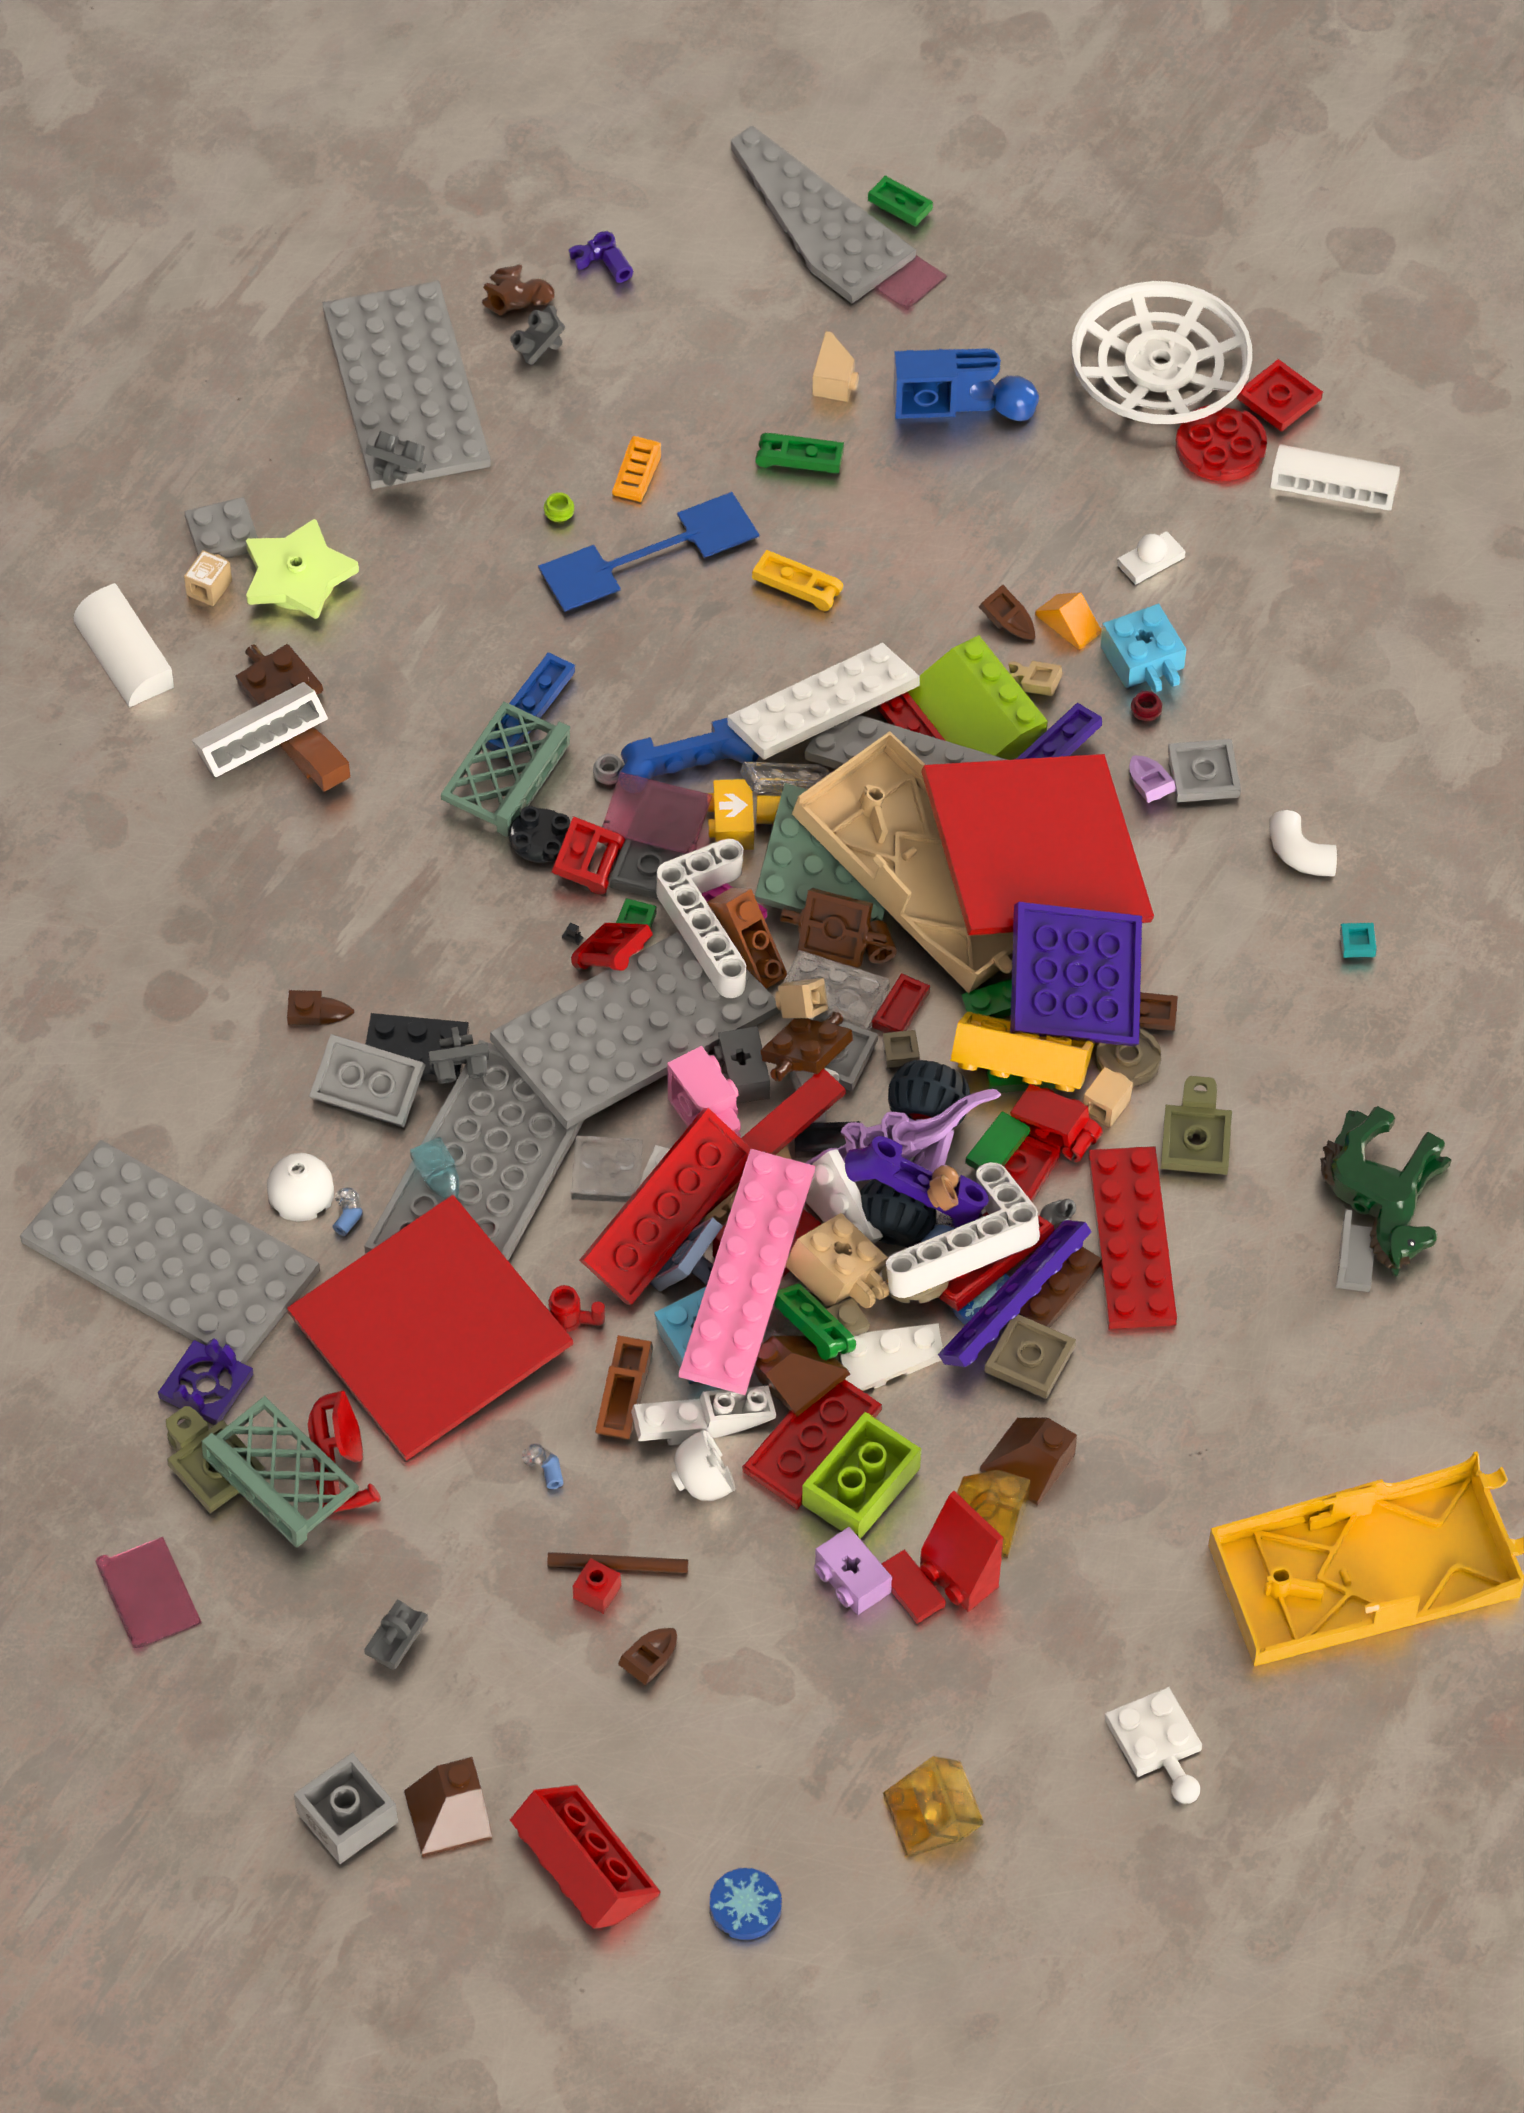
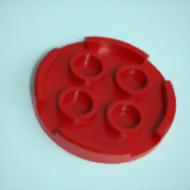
M1207 406L1200 407V408H1198V409H1196V410L1203 409V408H1205V407H1207ZM1223 407L1221 410L1205 418L1182 423L1176 434L1175 446L1180 461L1191 472L1210 480L1232 481L1248 476L1261 465L1266 455L1267 435L1261 422L1248 411L1244 410L1241 412Z

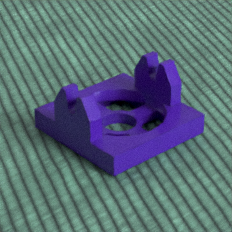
M215 1338L210 1340L207 1345L194 1340L158 1391V1396L160 1399L180 1409L184 1406H189L196 1410L205 1421L216 1425L223 1420L253 1376V1368L237 1361L236 1354L230 1346L225 1344L221 1348ZM198 1362H214L208 1372L196 1374L188 1370L191 1365ZM224 1368L228 1370L231 1376L232 1385L230 1390L221 1386L218 1379ZM204 1378H210L216 1383L215 1388L210 1392H201L197 1389L196 1385ZM181 1379L192 1384V1394L188 1393L185 1385H180ZM214 1396L221 1398L213 1403L204 1404V1399Z

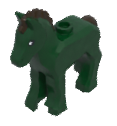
M1379 1106L1374 1107L1368 1116L1360 1111L1349 1110L1346 1113L1342 1131L1336 1138L1335 1143L1328 1140L1327 1146L1323 1147L1325 1157L1320 1158L1322 1177L1331 1185L1335 1195L1350 1204L1355 1211L1360 1214H1370L1376 1217L1369 1234L1372 1237L1370 1248H1373V1254H1377V1260L1382 1264L1384 1263L1386 1268H1390L1392 1275L1397 1277L1403 1265H1409L1410 1259L1414 1258L1422 1250L1434 1246L1437 1241V1231L1430 1226H1410L1416 1210L1418 1196L1422 1193L1424 1186L1432 1177L1445 1171L1450 1166L1452 1159L1440 1156L1445 1148V1142L1432 1133L1426 1132L1402 1171L1367 1160L1364 1154L1365 1147L1377 1135L1389 1132L1394 1126L1395 1117L1393 1113Z

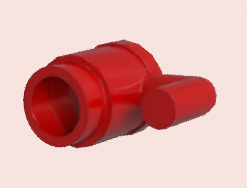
M562 1285L552 1291L548 1300L549 1311L566 1332L575 1330L580 1324L594 1326L604 1324L605 1305L602 1302H594L591 1306V1311L581 1310L580 1298L574 1288Z

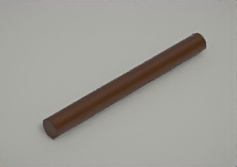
M548 1552L547 1566L584 1568L591 1558L613 1570L688 1573V1559Z

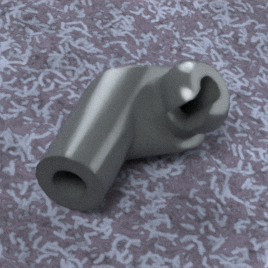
M1068 1198L1045 1205L1040 1212V1216L1055 1226L1064 1220H1069L1075 1214L1076 1204Z

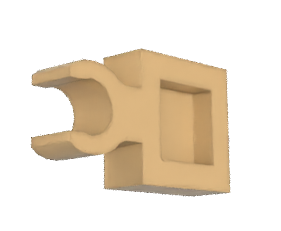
M1031 661L1030 666L1025 667L1018 662L1008 663L1009 672L1012 673V677L1018 684H1022L1024 692L1053 696L1063 675L1061 665Z

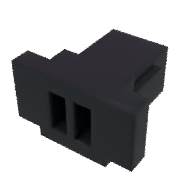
M571 922L562 935V938L577 945L584 939L579 931V926Z

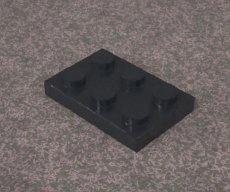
M371 1013L365 1045L423 1062L425 1068L421 1081L438 1082L434 1069L429 1067L428 1052L443 1050L440 1048L439 1039L452 1037L451 1028L458 1027L459 1036L468 1035L469 1022ZM463 1064L454 1065L456 1081L462 1072Z

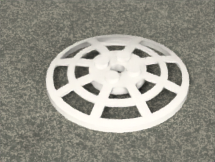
M1150 281L1120 287L1105 294L1091 304L1082 314L1075 327L1072 338V363L1081 385L1091 397L1109 410L1136 421L1152 424H1177L1205 418L1221 410L1234 400L1249 378L1252 365V343L1249 332L1241 318L1218 297L1186 284ZM1144 297H1172L1192 302L1185 316L1168 312L1148 313ZM1132 300L1136 315L1119 322L1109 332L1094 322L1108 309ZM1203 308L1212 311L1230 327L1235 337L1219 343L1207 328L1196 322ZM1165 322L1179 325L1176 332L1154 330L1152 323ZM1137 325L1140 326L1142 334L1136 336L1130 343L1118 338L1126 330ZM1087 331L1102 341L1098 352L1099 367L1081 366L1080 349L1083 337ZM1190 331H1193L1209 347L1196 351L1193 344L1186 337ZM1110 347L1125 354L1124 366L1108 367L1107 355ZM1240 347L1242 352V369L1238 382L1220 380L1224 369L1223 353ZM1214 357L1215 368L1212 377L1196 373L1197 362ZM1163 358L1168 362L1165 364L1156 363L1154 360ZM1128 376L1138 386L1130 394L1122 389L1113 378ZM1087 378H1103L1109 388L1123 398L1124 401L1119 405L1108 399ZM1188 383L1204 387L1198 393L1186 399H1182L1178 389L1183 388ZM1213 390L1229 392L1218 402L1203 409L1190 412L1187 406L1204 399ZM1149 391L1165 392L1170 402H1153L1143 398ZM1137 405L1157 410L1174 409L1177 414H1150L1133 409Z

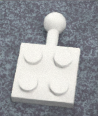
M1170 1687L1105 1713V1722L1136 1777L1164 1766L1173 1781L1171 1787L1172 1795L1178 1802L1189 1804L1198 1798L1200 1794L1198 1781L1184 1773L1178 1760L1201 1751L1202 1743Z

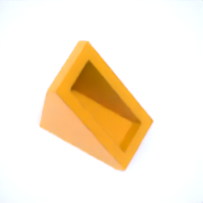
M1081 592L1056 594L1035 611V615L1078 650L1101 634V628Z

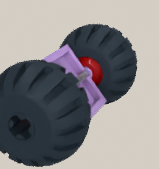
M914 1060L904 1064L894 1074L888 1088V1103L891 1112L905 1113L909 1119L915 1121L924 1120L941 1114L958 1100L970 1095V1090L964 1076L955 1069L934 1061ZM966 1114L959 1120L957 1126L964 1120ZM957 1126L953 1127L942 1140L929 1145L928 1148L923 1149L917 1155L907 1160L931 1172H934L939 1166L945 1165L954 1134L953 1129ZM876 1179L868 1182L860 1191L865 1217L874 1228L880 1230L883 1238L879 1241L909 1248L921 1243L936 1225V1209L928 1207L922 1202L904 1193H900Z

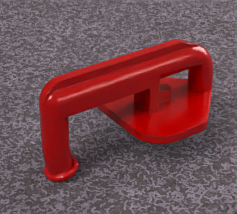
M345 1391L334 1392L320 1397L314 1403L308 1419L310 1440L335 1464L334 1447H338L340 1454L344 1458L355 1463L362 1461L363 1447L360 1428ZM333 1409L332 1420L335 1437L331 1438L326 1410ZM313 1458L314 1472H320L321 1463L316 1458ZM316 1480L317 1492L319 1494L320 1480ZM324 1481L323 1495L340 1494L339 1481ZM368 1484V1488L358 1491L333 1513L366 1506L375 1501L380 1502L381 1497L375 1486Z

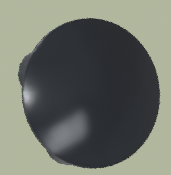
M534 806L524 807L520 815L514 819L510 826V844L514 851L526 860L538 863L554 861L557 859L570 826V819L567 815L550 809L536 808Z

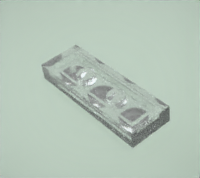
M744 762L740 770L750 789L757 793H781L784 783L809 789L830 774L825 765Z

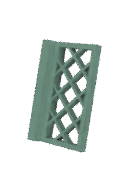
M503 701L442 791L441 800L496 825L497 832L508 837L509 829L514 819L520 815L524 807L530 805L570 745V726L560 721L555 726ZM508 714L518 719L520 725L503 729L501 721ZM537 729L548 733L544 739L534 742L530 741L528 731ZM523 733L526 743L509 747L506 736ZM501 738L504 749L487 752L485 746L487 741ZM529 751L530 761L515 765L512 755ZM507 756L510 767L493 770L490 760ZM486 762L489 772L471 775L469 768L472 764ZM513 774L515 779L513 786L499 789L496 778ZM491 779L495 790L478 794L474 783ZM469 784L473 795L461 798L452 793L456 787ZM497 798L499 807L495 813H492L482 808L480 801Z
M265 1396L216 1436L211 1433L202 1440L203 1458L296 1548L307 1540V1534L359 1491V1486ZM264 1409L274 1418L273 1427L253 1426V1418ZM233 1434H248L247 1448H232L226 1440ZM252 1435H273L272 1449L252 1448ZM277 1435L293 1436L297 1440V1450L276 1449ZM241 1456H247V1460L245 1461ZM251 1456L271 1457V1471H256L251 1466ZM276 1457L296 1458V1472L275 1471ZM300 1458H316L321 1463L320 1472H300ZM274 1480H295L294 1494L278 1493L274 1489ZM299 1480H320L319 1494H299ZM324 1481H340L346 1487L338 1495H323ZM298 1502L319 1503L318 1512L306 1520L298 1512Z

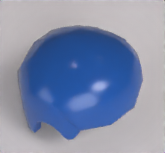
M1021 376L1001 378L996 383L992 395L993 397L996 396L995 409L1005 417L1016 421L1030 419L1034 415L1039 400L1038 391L1033 383Z

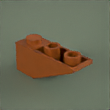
M730 888L707 902L744 959L746 969L766 989L788 976L752 889Z

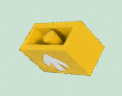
M752 779L713 780V793H707L708 812H714V819H708L709 838H715V843L724 839H734L743 846L744 850H754Z

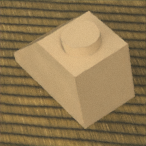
M825 331L813 373L812 396L848 402L851 390L856 391L859 373L854 372L855 359L835 335L829 331Z
M824 978L786 982L778 986L779 991H776L775 1001L777 1009L782 1011L783 1018H813L828 1011Z

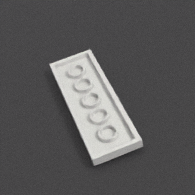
M881 643L728 715V726L765 760L920 686V676L884 643Z

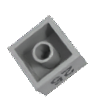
M353 1752L294 1793L298 1815L339 1864L398 1823L395 1802Z

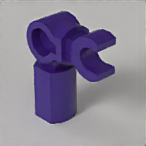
M599 232L586 245H575L569 249L571 260L577 258L575 262L578 270L588 267L593 260L598 261L602 259L618 283L629 280L633 276V269L621 250L616 247L615 237L611 232Z

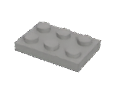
M331 1034L309 1097L404 1127L425 1064Z

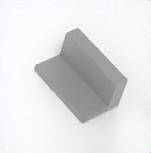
M1345 1209L1336 1288L1370 1292L1374 1254L1373 1248H1370L1372 1237L1369 1234L1373 1227L1351 1225L1352 1210Z

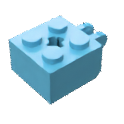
M1160 604L1102 623L1100 647L1124 687L1129 688L1147 682L1151 690L1156 693L1163 689L1161 679L1159 678L1161 676H1165L1172 687L1180 684V676L1177 671L1184 669L1187 649Z
M706 1287L654 1312L657 1331L679 1368L681 1367ZM686 1379L689 1384L695 1382V1381Z

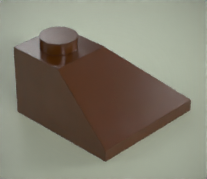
M806 1336L770 1337L761 1345L753 1369L759 1382L764 1386H769L770 1392L797 1417L851 1375L849 1370L837 1359L823 1360L817 1352V1347Z
M1017 1417L980 1466L979 1471L1038 1505L1075 1456L1077 1434L1050 1418Z
M473 1757L438 1765L404 1790L422 1857L492 1839L482 1789Z

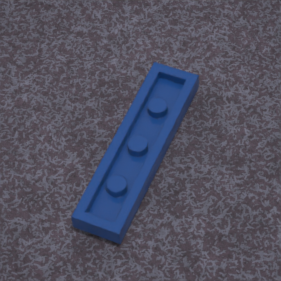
M548 652L509 704L541 718L574 675L575 665ZM508 714L501 721L503 729L520 725L518 719ZM523 733L506 736L509 747L521 745L525 740ZM501 738L489 740L485 744L486 748L491 751L504 749Z

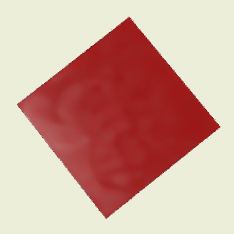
M1105 754L923 766L921 773L968 936L1013 932L1014 904L1017 902L1142 916V923L1152 922L1154 913Z
M453 1194L287 1307L288 1314L405 1461L412 1458L573 1345V1339Z

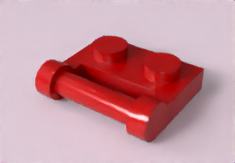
M573 816L551 873L584 885L595 894H605L609 886L607 879L617 853L623 847L625 838L616 832ZM600 842L605 845L606 849L595 874L587 871L596 845Z
M604 923L573 952L571 957L572 965L577 969L601 966L610 967L616 971H623L629 964V957L642 950L644 943L653 936V933L648 924Z

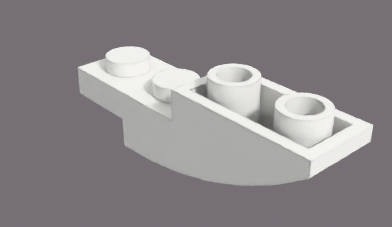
M769 1386L748 1387L746 1395L728 1390L703 1391L700 1399L634 1404L631 1411L638 1441L667 1439L669 1445L681 1444L688 1437L702 1430H707L712 1438H717L761 1425L776 1417Z

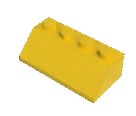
M966 1012L959 1020L950 1061L957 1062L959 1068L976 1071L978 1067L990 1070L991 1075L1002 1078H1009L1010 1074L1023 1077L1022 1081L1034 1085H1041L1042 1081L1055 1084L1056 1089L1066 1092H1074L1075 1088L1081 1089L1084 1084L1094 1041H1077L1070 1038H1055L1048 1035L1040 1037L1039 1034L1023 1032L1014 1034L1010 1033L1011 1021L972 1012Z

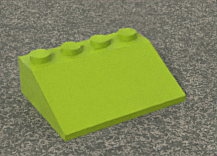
M980 635L949 650L919 675L920 686L907 691L945 741L1003 759L1014 760L1018 758L1047 731V719Z

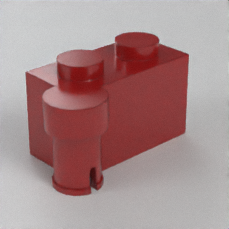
M1032 1084L1028 1086L1010 1112L1012 1117L1030 1126L1028 1136L1059 1150L1063 1147V1155L1070 1161L1076 1155L1074 1158L1076 1163L1081 1161L1090 1145L1096 1144L1103 1134L1101 1126L1096 1121L1090 1119L1087 1105H1084L1077 1099H1069L1058 1095L1051 1089L1040 1088Z

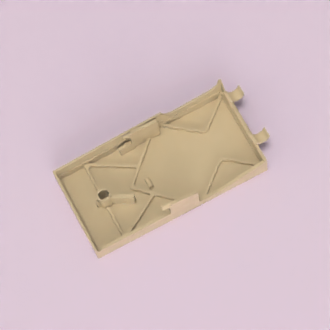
M889 731L799 795L792 815L970 993L1001 970L1004 973L1012 971L1013 932L968 936L921 773L923 766L926 764Z

